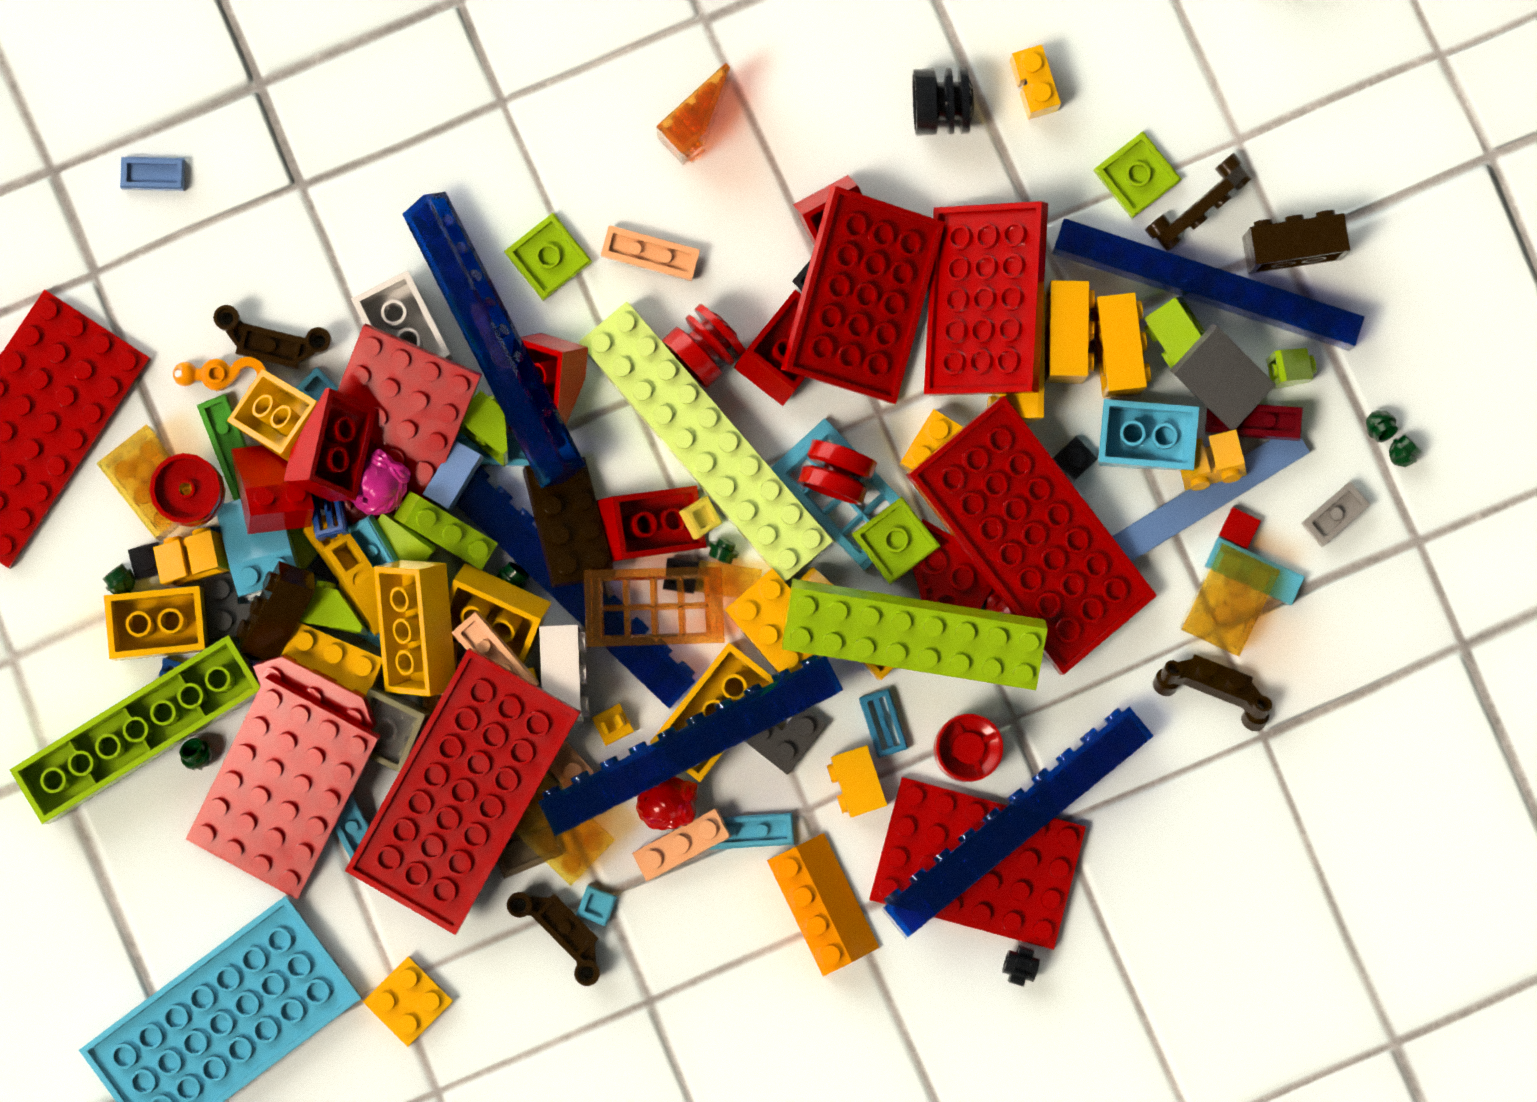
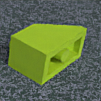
M1307 348L1277 350L1266 358L1269 378L1276 384L1273 389L1309 383L1314 379L1313 374L1317 372L1314 356H1309Z
M480 390L472 399L459 432L505 467L508 464L504 405L494 395L487 396Z
M317 581L315 593L299 622L308 626L368 635V627L345 594L335 589L336 584Z

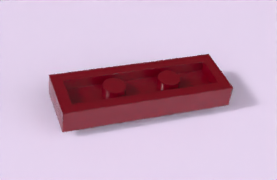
M1257 405L1236 428L1238 437L1301 441L1303 407ZM1207 408L1205 435H1215L1231 431Z

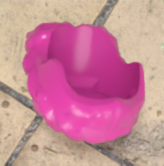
M376 449L365 459L357 499L351 500V502L365 514L380 515L392 512L401 503L402 497L407 492V483L410 481L411 476L410 470L402 463L395 462L383 450Z

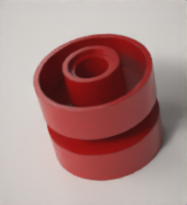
M963 714L949 720L939 729L933 744V754L936 764L946 776L959 782H974L989 776L998 767L1003 755V740L997 727L987 718L976 714Z

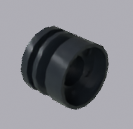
M967 67L958 68V82H953L951 68H946L943 82H937L934 68L913 69L912 96L915 135H936L939 120H945L948 134H954L955 120H959L961 134H968L974 115V95Z

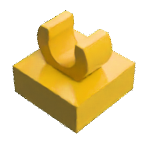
M620 703L592 717L605 746L634 732Z

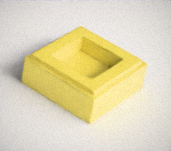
M708 496L700 498L679 511L693 539L702 537L722 524Z

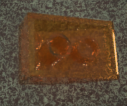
M727 63L720 67L656 126L657 138L682 165L688 160L691 163L695 162L705 152L703 147L707 143L730 82V66Z

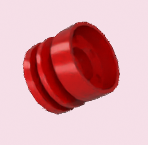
M699 304L694 311L702 322L700 323L693 316L688 315L685 320L692 331L688 334L676 326L662 342L688 373L702 386L708 388L722 375L715 361L719 358L731 366L734 360L727 352V349L729 348L740 357L745 352V348L740 343L736 332L721 316L710 311L704 305Z

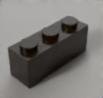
M278 561L273 572L268 571L260 596L255 595L251 602L250 614L247 620L242 619L238 626L236 636L240 639V652L263 660L280 656L315 593L314 573Z

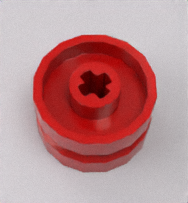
M813 439L807 456L812 462L822 467L814 465L803 466L797 483L828 497L862 506L868 489L864 484L853 478L861 480L872 479L877 462L845 446Z
M181 453L169 456L158 464L151 476L149 493L152 504L160 515L179 526L196 527L208 523L218 515L224 505L226 489L223 477L215 466L198 455ZM189 485H191L192 491L190 494L185 495L182 493L184 486L189 488Z

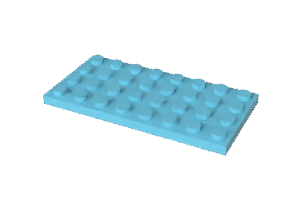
M284 896L79 1049V1052L116 1102H224L362 999V997L288 896Z

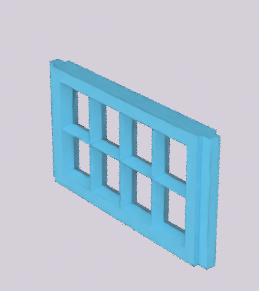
M824 418L775 463L771 469L845 552L863 570H866L873 562L863 549L859 550L846 535L863 519L866 523L870 521L871 518L868 514L886 499L891 505L900 497L874 471L872 479L868 481L880 494L870 504L862 509L859 505L849 503L858 515L842 530L827 516L842 501L833 499L822 510L809 496L813 490L808 488L803 490L790 476L806 459L812 465L822 467L812 462L807 456L813 439L821 441L829 439L833 444L855 450ZM855 479V480H857V481H859V482H861V483H862L863 481H865V480H861V479Z

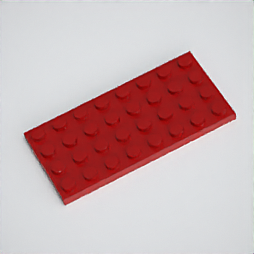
M45 289L0 354V563L9 569L12 568L151 360V358Z
M1005 396L999 397L906 474L910 482L1012 614L1044 619L1046 621L1048 630L1043 654L1059 675L1066 674L1157 596Z
M469 648L347 865L345 872L456 935L580 716L581 711Z

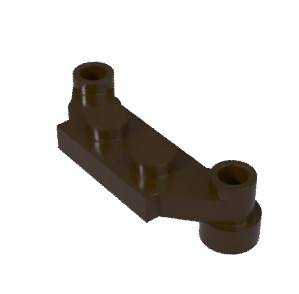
M1232 153L1215 168L1223 178L1175 221L1171 223L1162 214L1145 229L1146 233L1152 240L1156 238L1168 252L1181 241V238L1178 236L1189 226L1193 230L1196 229L1208 218L1204 214L1212 206L1219 209L1231 198L1228 192L1234 187L1238 191L1252 179L1240 165L1242 161L1235 153Z
M222 305L214 312V323L219 329L227 333L237 347L235 354L239 356L252 357L260 361L298 370L300 363L319 354L326 353L332 346L331 335L326 329L321 327L311 329L306 337L303 338L243 323L240 320L239 312L230 305ZM227 316H233V321L230 324H224V319ZM325 338L323 346L317 347L315 345L317 339Z
M1196 654L1189 660L1180 662L1174 660L1167 661L1163 669L1157 672L1152 683L1154 690L1162 696H1171L1175 694L1179 685H1186L1244 709L1241 716L1242 724L1251 731L1262 730L1269 720L1272 702L1268 697L1261 695L1252 683V676Z
M516 892L508 898L507 910L512 916L517 918L527 915L532 916L576 961L577 966L574 970V976L579 984L591 986L598 981L600 968L596 961L595 942L599 938L555 893L550 898L529 896L524 892ZM519 898L526 902V907L522 911L517 910L515 907V902ZM584 967H591L594 974L592 978L587 979L583 977L582 970Z

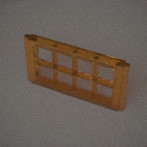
M722 567L584 570L586 647L725 643ZM704 578L705 602L685 603L684 579ZM677 579L678 603H658L657 580ZM630 580H650L651 604H631ZM602 581L623 582V605H603ZM678 609L679 633L659 634L658 610ZM685 609H705L706 632L686 633ZM651 610L652 634L632 635L631 611ZM604 611H624L625 635H604Z

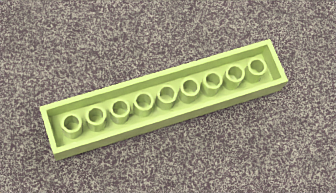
M627 301L579 341L580 345L588 347V357L769 568H773L785 583L789 582L832 545L833 540Z

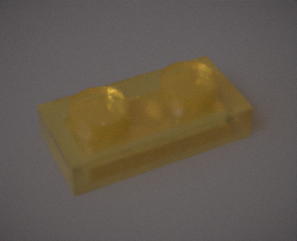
M699 560L695 592L738 598L761 578L762 569Z

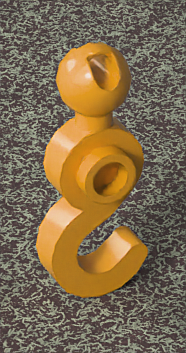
M252 357L240 358L231 367L223 360L212 359L206 362L202 368H196L190 362L177 364L173 370V379L178 385L184 387L192 385L195 381H202L207 388L218 392L225 390L236 381L245 368L255 369L257 376L262 369L267 370L259 360ZM177 370L182 372L179 377L175 376Z

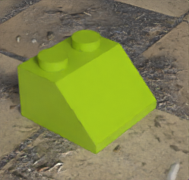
M1174 297L1144 318L1148 324L1144 327L1146 333L1154 343L1156 341L1160 342L1165 350L1161 354L1171 369L1205 333L1204 328L1183 297Z

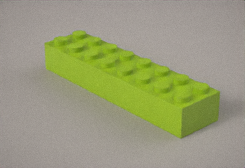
M792 579L782 637V649L1036 690L1048 628L1044 619Z
M227 635L9 770L41 824H51L254 699L260 688L255 670L245 653L240 652V645L235 637Z

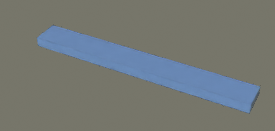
M1302 438L1301 441L1271 439L1243 456L1247 475L1242 476L1238 481L1232 483H1224L1222 481L1210 484L1208 488L1199 491L1189 489L1112 537L1132 562L1304 457L1310 451Z

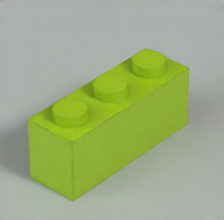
M411 491L408 492L393 517L480 570L484 568L498 544Z

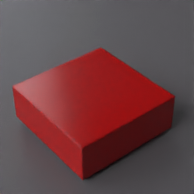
M1232 507L1218 536L1243 549H1248L1261 520Z

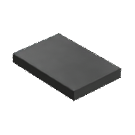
M1212 324L1170 370L1230 430H1235L1276 386L1215 324Z

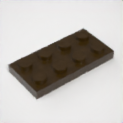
M578 457L524 466L522 471L551 587L557 588L613 578L615 571L586 458Z

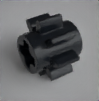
M1018 945L1016 952L1008 950L1002 973L1009 975V983L1024 987L1025 980L1031 982L1035 980L1040 959L1033 957V949Z

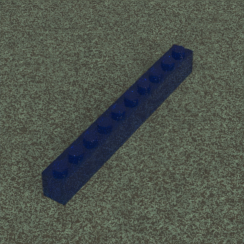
M446 191L424 194L402 214L409 230L420 248L541 488L562 484L586 466Z
M1065 218L1060 225L1051 253L1347 351L1356 346L1365 317Z
M479 465L456 505L492 540L497 542L521 568L670 710L696 683L692 678L695 671L683 660L677 664L669 656L673 650L660 638L654 642L646 634L650 628L637 616L633 620L623 612L627 606L613 594L609 598L600 590L604 586L600 580L552 588L538 531L532 524L535 521L534 517L524 507L518 511L510 503L513 497L501 485L495 489L487 481L490 475Z
M812 655L800 662L802 668L792 673L787 668L771 676L774 681L773 683L763 688L760 683H757L743 691L745 697L735 702L730 697L714 705L716 712L706 717L703 712H700L685 720L688 726L678 731L673 726L657 734L659 741L649 746L643 741L628 749L629 756L618 760L617 756L605 760L599 764L601 767L600 771L590 775L588 770L571 778L572 785L562 790L559 785L542 793L544 799L538 803L555 837L842 692L843 688L828 658L824 656L819 659L818 655Z
M1130 706L1123 712L1118 707L1104 719L1107 725L1099 732L1095 727L1080 738L1083 745L1077 750L1073 751L1070 747L1055 759L1059 764L1050 772L1046 767L1031 778L1034 785L1028 790L1024 791L1022 787L1016 790L1007 798L1010 804L1000 812L996 807L982 818L985 825L979 830L975 831L971 827L958 838L961 844L952 852L947 847L933 858L936 865L926 872L922 867L908 879L911 885L901 892L897 888L883 899L887 904L882 909L883 913L905 940L1154 736Z

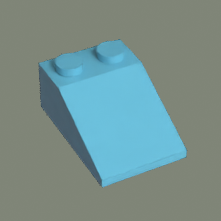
M1104 399L1098 459L1099 466L1194 471L1199 407Z
M241 499L224 503L217 516L238 597H246L262 592L266 574L268 571L273 572L278 561L300 568L289 530L248 534Z

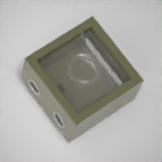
M383 687L369 688L366 696L377 723L370 730L381 735L370 759L400 772L433 711L396 693L385 692Z

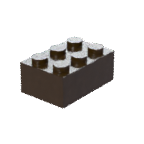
M1335 210L1320 211L1316 213V217L1304 219L1303 214L1285 217L1284 222L1273 224L1272 219L1259 220L1254 222V226L1250 227L1242 237L1248 274L1339 261L1350 251L1345 214H1335Z

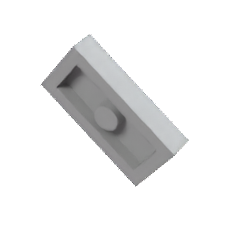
M1349 481L1301 524L1317 543L1323 547L1365 511L1370 504Z

